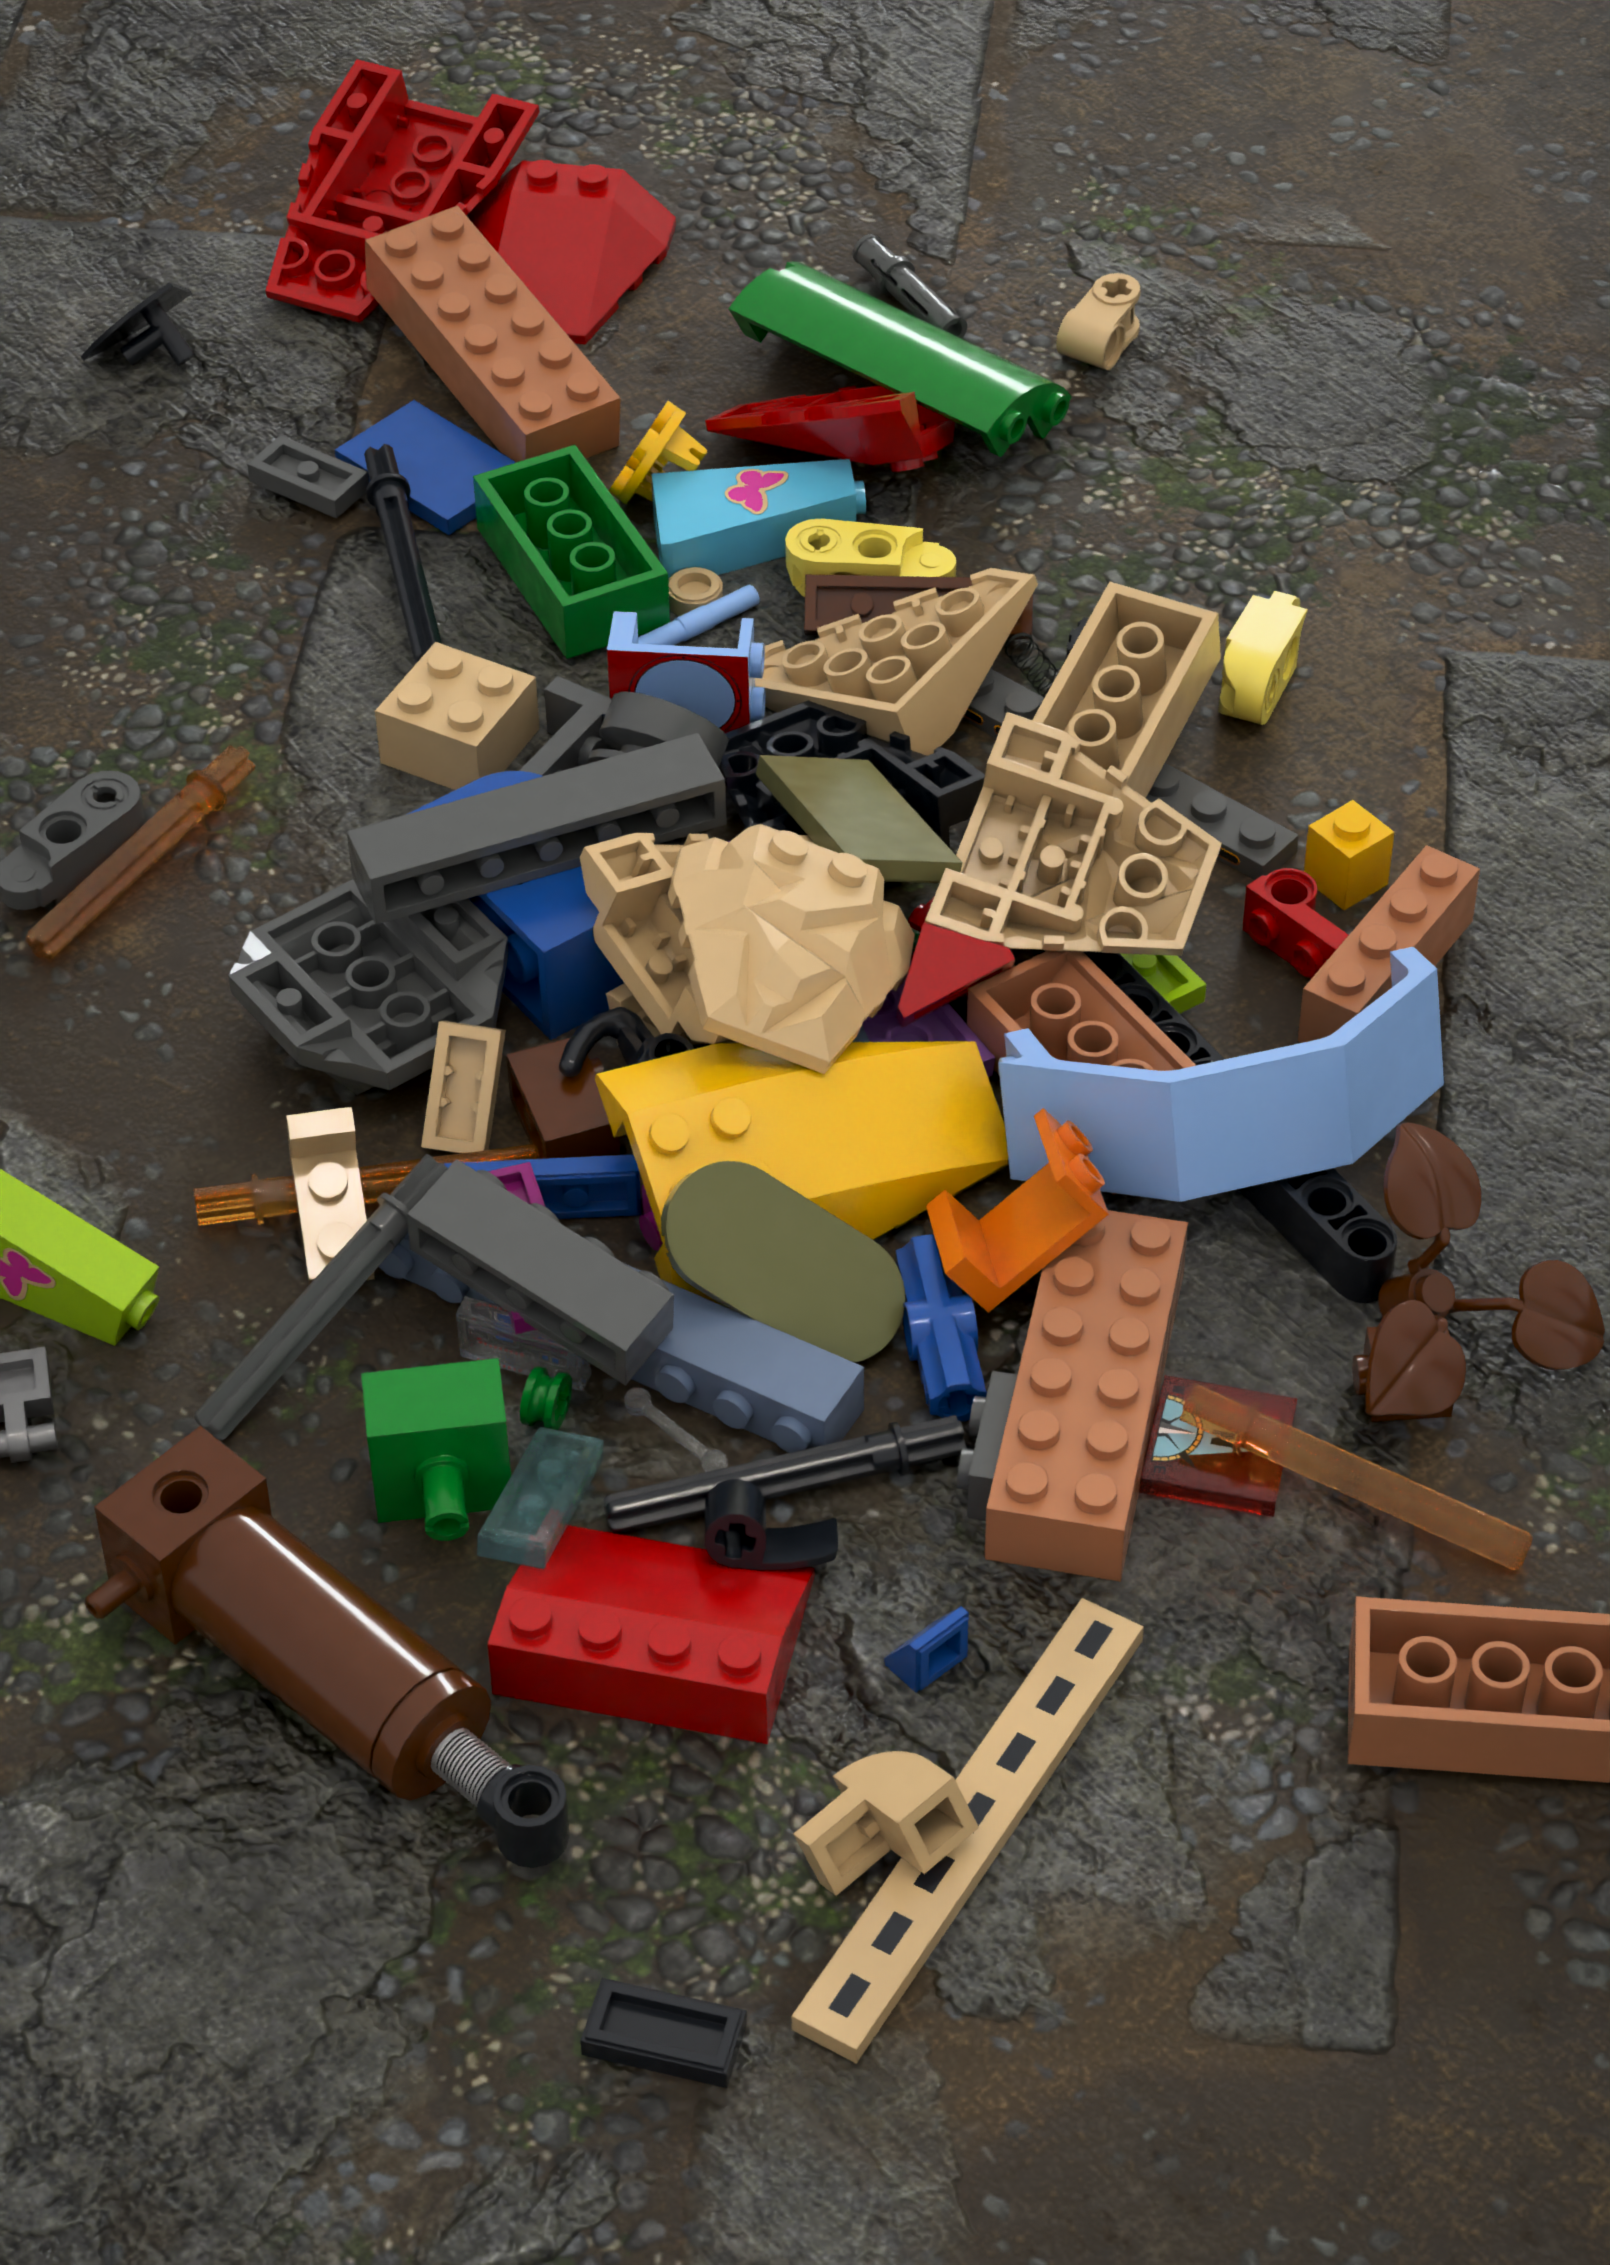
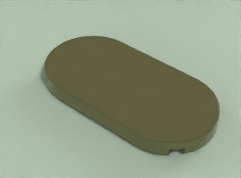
M722 1161L706 1165L686 1175L669 1194L661 1216L662 1236L665 1238V1246L668 1250L666 1254L676 1273L692 1287L731 1310L854 1363L875 1355L894 1337L901 1324L905 1308L903 1307L905 1302L904 1284L901 1273L893 1258L881 1245L768 1173L747 1163Z

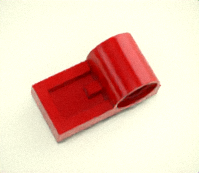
M1283 868L1275 870L1266 876L1262 875L1246 886L1242 930L1248 933L1255 942L1266 946L1294 966L1301 975L1312 979L1349 935L1315 911L1317 884L1309 874L1298 869Z

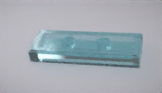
M543 1427L538 1428L478 1534L477 1556L544 1569L603 1460L604 1440Z

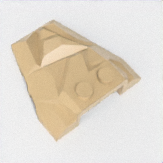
M1007 712L987 761L981 793L956 854L963 862L961 872L945 868L925 923L1010 949L1182 956L1222 843L1158 798L1154 802H1150L1126 785L1128 776L1113 765L1108 770H1105L1079 751L1081 742L1067 732Z
M763 824L748 827L730 842L713 837L681 847L676 858L668 897L671 908H681L684 922L678 932L681 947L691 948L695 962H693L688 975L702 1029L825 1074L857 1037L862 1023L867 1017L873 1018L881 1009L886 995L892 989L896 991L901 986L910 968L915 934L899 905L884 901V878L877 867L864 863L860 858L852 854L834 852L805 841L794 832L779 831Z
M632 833L584 847L580 855V863L585 890L599 911L593 926L595 943L660 1034H681L686 1032L691 1040L710 1044L729 1040L702 1029L688 975L693 962H695L691 948L681 947L678 932L684 922L681 908H671L668 897L676 858L681 847L709 839L708 834H688L684 845L654 844L655 837L653 833ZM799 835L805 841L815 844L808 835Z

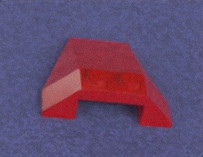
M522 160L500 178L497 185L471 210L468 217L575 344H587L618 310V299L628 289L635 291L643 282L642 273L651 263L659 265L667 256L676 227V217L625 170L605 168L596 164L586 166L557 164L548 160Z
M856 385L838 388L839 391L811 396L800 394L741 404L705 420L708 432L840 459H850V461L869 465L890 463L892 472L917 469L924 466V461L937 459V451L953 442L955 422L917 404L915 392L896 394L879 385L856 388Z

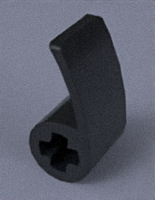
M729 1479L713 1487L705 1499V1548L709 1556L717 1563L731 1568L790 1570L831 1562L836 1558L838 1551L837 1519L830 1518L821 1522L794 1527L766 1528V1500L761 1490L753 1483L742 1479Z

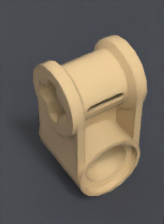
M1121 273L1107 274L1096 280L1093 287L1077 306L1071 309L1064 317L1057 335L1056 347L1058 353L1105 370L1113 368L1122 352L1140 332L1139 319L1135 315V304L1140 298L1139 282L1135 278Z

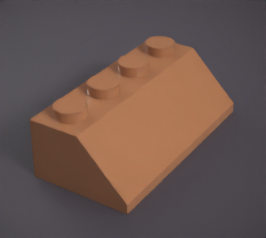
M1047 950L968 988L967 1026L995 1056L993 1070L998 1075V1061L1000 1058L1006 1057L1004 1033L1027 1028L1030 1029L1047 1052L1059 1060L1157 1071H1171L1197 1066L1083 951Z

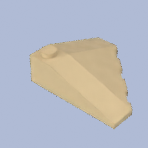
M989 568L970 575L973 585L968 588L956 589L939 597L934 587L894 601L896 612L880 615L862 623L860 615L856 614L818 627L819 638L815 639V641H805L789 649H786L783 640L766 645L763 678H755V687H765V707L775 712H780L809 700L865 720L867 734L890 742L889 735L894 731L910 736V750L928 756L933 754L936 748L941 747L954 734L1038 585L1036 577L1033 574Z

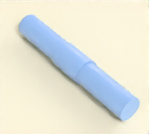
M748 584L638 637V644L674 646L682 641H687L714 628L715 625L759 605L760 598L758 592L752 585Z

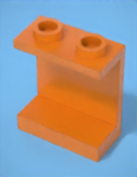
M1044 1108L1034 1115V1119L1049 1163L985 1216L978 1220L946 1189L926 1205L945 1274L988 1313L1109 1215L1100 1188L1105 1185V1181L1088 1157V1154L1093 1151L1091 1143L1073 1122L1067 1120L1061 1125Z

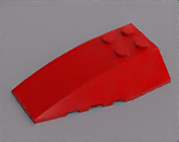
M357 59L311 132L308 142L310 153L307 163H302L298 177L299 191L295 203H291L287 214L288 229L285 238H280L265 290L267 298L358 323L363 321L380 305L367 289L365 240L455 206H459L467 215L499 182L539 115V106L493 93L479 117L409 100L402 70Z

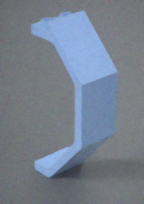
M1414 947L1390 951L1392 988L1333 1034L1313 1041L1178 1070L1157 1071L1059 1060L1047 1052L1029 1028L1004 1033L1006 1057L999 1059L998 1070L1010 1179L1027 1181L1049 1163L1034 1119V1115L1042 1108L1049 1112L1061 1125L1067 1120L1073 1122L1087 1137L1093 1147V1151L1088 1154L1089 1160L1098 1169L1105 1181V1185L1100 1188L1102 1192L1182 1202L1353 1164L1444 1085L1437 968Z

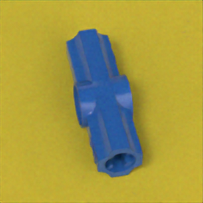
M934 1234L915 1236L904 1247L895 1250V1263L901 1273L905 1289L903 1328L910 1361H918L921 1384L924 1387L926 1404H928L930 1415H937L941 1418L956 1415L958 1421L970 1420L974 1397H986L987 1395L977 1355L978 1330L972 1298L968 1294L963 1295L962 1289L945 1274Z

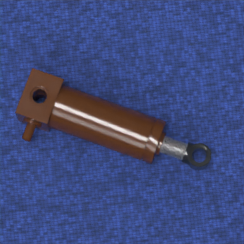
M202 1426L196 1428L94 1506L108 1580L85 1597L86 1608L95 1618L104 1619L125 1603L174 1645L196 1629L343 1753L377 1779L396 1797L411 1801L427 1796L444 1783H448L457 1792H460L464 1798L471 1801L477 1807L479 1817L496 1830L498 1848L508 1861L518 1866L535 1868L550 1864L565 1851L570 1835L567 1794L564 1782L555 1772L542 1766L510 1765L502 1756H499L491 1747H488L487 1744L481 1741L489 1721L491 1699L487 1690L276 1521L271 1513L266 1478ZM532 1814H534V1815H541V1816H539V1817L530 1818V1819H529V1818H522L523 1816L532 1815Z

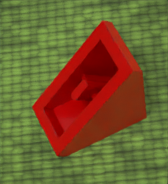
M923 922L897 1008L896 1018L901 1027L903 1028L966 995L968 988L1012 968L1015 957L1010 948Z

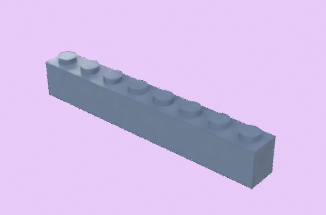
M409 1233L378 1266L389 1276L397 1279L404 1278L427 1288L445 1301L460 1303L469 1308L474 1307L489 1312L491 1318L492 1315H499L510 1319L507 1310L410 1250ZM630 1266L631 1268H633L634 1270H636V1271H638V1272L641 1271V1270H639V1269H637V1268H634V1267ZM662 1280L669 1291L674 1294L673 1329L631 1378L632 1380L659 1391L673 1402L686 1403L709 1413L729 1427L745 1429L770 1440L788 1453L843 1440L864 1411L863 1366ZM494 1317L495 1322L497 1323L498 1320L511 1323L510 1320L503 1319L500 1317ZM530 1331V1335H533L539 1339H542L550 1343L561 1345L558 1342L536 1336V1334L546 1336L541 1332ZM550 1345L554 1349L573 1353L572 1351Z

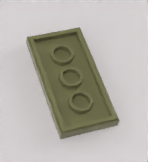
M760 755L756 775L816 845L837 853L852 854L860 858L864 863L877 867L885 882L940 883L945 868L961 872L963 862L869 760Z

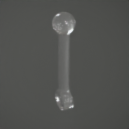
M637 1387L632 1388L625 1394V1407L630 1415L646 1416L702 1461V1468L705 1472L727 1468L728 1458L724 1452L717 1449L709 1450L653 1406L648 1390Z

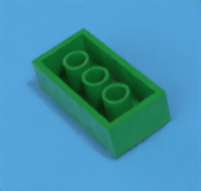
M576 445L473 476L477 529L566 659L608 646L613 612L637 613L638 637L670 622L668 572Z

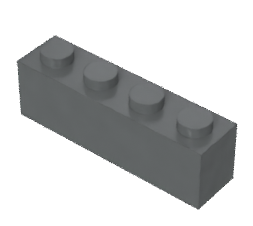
M456 1159L407 1214L410 1250L508 1312L519 1313L527 1324L624 1385L631 1380L673 1329L674 1294L669 1291L660 1278L648 1271L641 1270L638 1272L618 1260L612 1251L598 1239L593 1237L583 1238L562 1225L555 1214L545 1206L538 1203L528 1204L507 1191L504 1184L488 1171H475Z

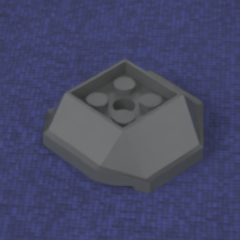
M354 879L250 931L241 949L238 962L234 963L228 975L230 991L299 1065L323 1071L356 1095L373 1087L391 1090L432 1068L439 1021L496 1028L509 956L508 939L469 899L375 925Z

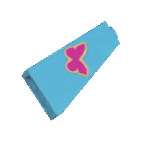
M850 459L651 474L653 519L660 563L668 572V579L674 573L690 567L705 568L720 575L785 557V537L788 531L797 523L809 519L856 522V514H866L864 481H854Z

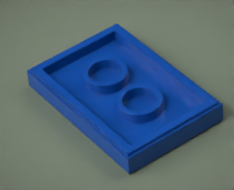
M415 400L335 449V457L368 471L364 453L369 447L379 450L383 444L393 447L399 474L404 476L410 485L411 492L408 498V510L448 535L476 518L473 476L516 463Z

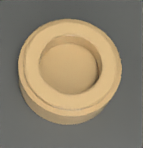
M685 568L674 573L668 579L669 608L678 616L723 597L721 578L713 571L705 568Z

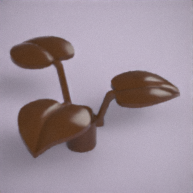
M1415 1123L1397 1125L1395 1143L1384 1174L1383 1191L1386 1208L1393 1223L1408 1236L1419 1240L1435 1236V1240L1420 1257L1408 1261L1410 1273L1388 1279L1380 1289L1378 1303L1383 1318L1375 1333L1368 1361L1366 1414L1370 1416H1426L1442 1412L1457 1401L1465 1383V1356L1460 1344L1453 1337L1444 1333L1448 1327V1321L1444 1317L1455 1312L1490 1310L1518 1312L1511 1333L1514 1347L1529 1362L1544 1369L1565 1370L1579 1367L1593 1360L1599 1354L1604 1344V1323L1591 1285L1584 1275L1572 1265L1559 1260H1545L1530 1266L1520 1279V1299L1513 1297L1456 1299L1455 1289L1450 1279L1437 1270L1429 1269V1264L1450 1243L1449 1229H1466L1477 1221L1481 1207L1480 1181L1470 1159L1448 1137L1429 1127Z

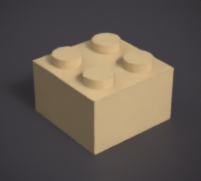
M435 642L375 710L380 763L454 790L481 777L504 772L540 729L536 677Z

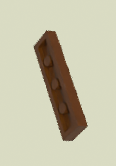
M806 574L805 635H818V627L856 614L860 615L862 623L880 615L896 612L894 601L934 587L940 597L956 589L968 588L973 584L970 577ZM1033 594L1007 639L1018 633H1027L1032 637ZM1020 636L1015 639H1029V637Z

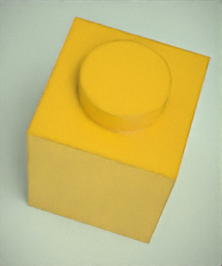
M1351 800L1308 826L1304 872L1315 880L1317 890L1345 911L1388 885L1394 831L1357 802Z

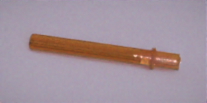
M229 745L203 770H193L187 776V785L28 931L26 942L31 947L32 953L38 958L53 959L210 811H220L227 804V795L255 770L256 765L248 759L249 752L242 746L235 749L232 745Z
M528 1144L432 1158L437 1163L444 1164L453 1163L456 1159L461 1162L540 1159V1155L535 1145ZM421 1159L359 1167L364 1204L378 1202L377 1198L382 1193L390 1195ZM257 1173L251 1174V1181L193 1189L198 1226L256 1218L257 1225L264 1224L263 1218L299 1213L293 1176L258 1179Z
M1197 1383L1194 1384L1190 1396L1187 1397L1184 1403L1180 1421L1234 1444L1232 1452L1240 1454L1245 1449L1511 1570H1518L1528 1555L1533 1539L1529 1532L1261 1413V1404L1254 1402L1251 1407H1248Z

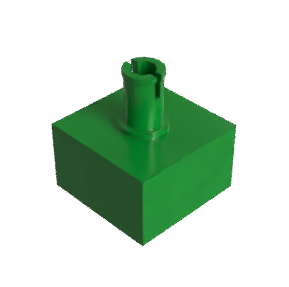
M499 1358L361 1373L367 1442L378 1523L425 1518V1532L429 1537L438 1541H451L462 1537L469 1530V1520L466 1513L514 1508Z

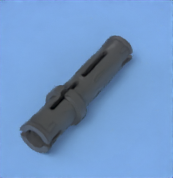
M868 234L858 240L853 248L852 257L856 263L860 264L875 278L877 289L888 297H894L911 315L961 339L965 336L968 325L966 320L959 316L934 290L915 274L913 264L906 257L895 255L877 235Z

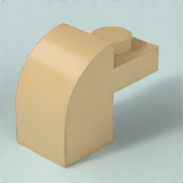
M891 1751L862 1758L833 1775L842 1794L793 1833L819 1883L837 1896L891 1850L925 1874L973 1834L979 1826L953 1776L921 1755L904 1751Z

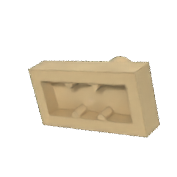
M439 1021L421 1144L422 1148L480 1157L488 1156L506 1030Z

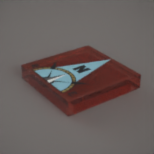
M1165 1375L1140 1477L1139 1493L1274 1517L1298 1399Z

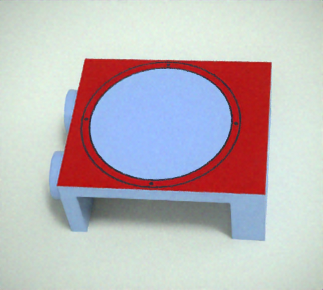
M613 612L607 647L610 698H613L615 693L623 691L642 693L660 698L698 714L720 728L724 733L764 718L765 687H755V678H763L765 646L764 643L754 642V619L742 618L738 649L638 644L637 613Z

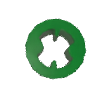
M535 1366L527 1378L520 1403V1421L522 1424L533 1426L537 1421H542L547 1431L556 1432L559 1430L566 1417L571 1399L572 1377L570 1373L558 1372L555 1377H551L548 1375V1370L545 1367Z

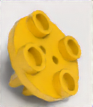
M667 401L609 489L612 496L627 504L635 492L653 502L651 474L666 473L662 469L668 461L687 471H693L698 468L707 450L679 426L686 412L670 401Z

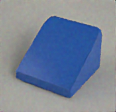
M960 1606L937 1619L884 1658L885 1665L915 1693L923 1690L967 1657L969 1612Z

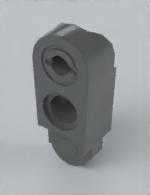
M119 771L91 773L78 780L19 830L21 845L0 862L1 901L10 908L28 910L39 906L45 907L55 899L57 910H61L123 864L122 860L135 851L145 837L146 821L138 782L130 775Z

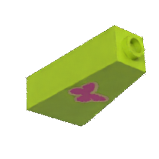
M0 1169V1298L113 1346L119 1342L131 1326L136 1330H140L150 1319L159 1302V1296L153 1293L159 1266Z

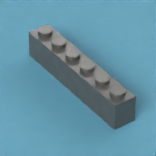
M699 733L349 830L347 831L352 877L375 925L580 867V855L583 848L589 845L632 833H653L655 837L654 844H660L688 836V834H695L727 825L725 778Z

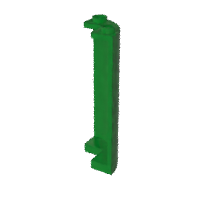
M787 262L785 269L781 271L772 268L767 269L752 280L728 308L743 334L759 343L770 332L896 394L915 392L917 404L981 434L990 453L999 457L1004 455L1010 444H1014L1020 439L1026 424H1028L1034 435L1044 439L1051 428L1058 425L1064 419L1072 399L1070 393L1063 386L803 263Z

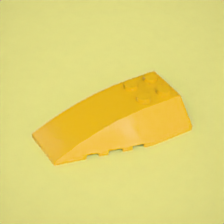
M975 1041L852 1042L825 1074L741 1043H716L598 1073L595 1076L614 1138L623 1135L628 1136L663 1242L654 1257L660 1279L717 1304L720 1303L692 1287L676 1273L666 1254L668 1250L661 1231L662 1211L673 1188L686 1175L706 1165L722 1161H736L755 1166L872 1240L917 1218L920 1213L927 1210L926 1205L945 1189L954 1197L1009 1165L1005 1124Z

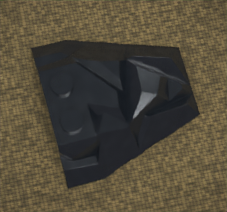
M809 700L725 733L729 741L719 765V770L725 778V786L746 829L763 824L779 831L786 830L798 835H807L756 775L760 755L869 760L948 847H950L949 827L970 818L981 793L985 778L984 773L953 751L938 747L934 750L933 754L928 756L910 750V736L894 731L889 735L890 742L867 734L865 720Z

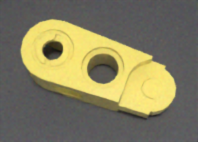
M809 519L797 523L788 531L785 537L786 568L792 585L796 587L795 589L803 597H805L806 574L956 577L955 555L951 550L939 546V543L923 542V528L832 519Z
M1277 591L1273 592L1270 599L1255 595L1251 597L1226 638L1219 713L1261 725L1266 724L1297 666L1299 641L1308 610L1300 607V599L1298 597Z

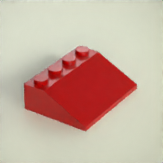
M546 1521L506 1587L487 1643L492 1694L768 1744L815 1577L814 1568L803 1567L790 1570L731 1568L717 1563L709 1556L706 1549Z

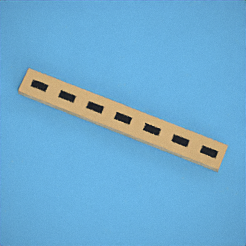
M1081 1598L955 1780L979 1828L925 1874L903 1858L899 1860L793 2013V2031L857 2064L1142 1643L1144 1626Z

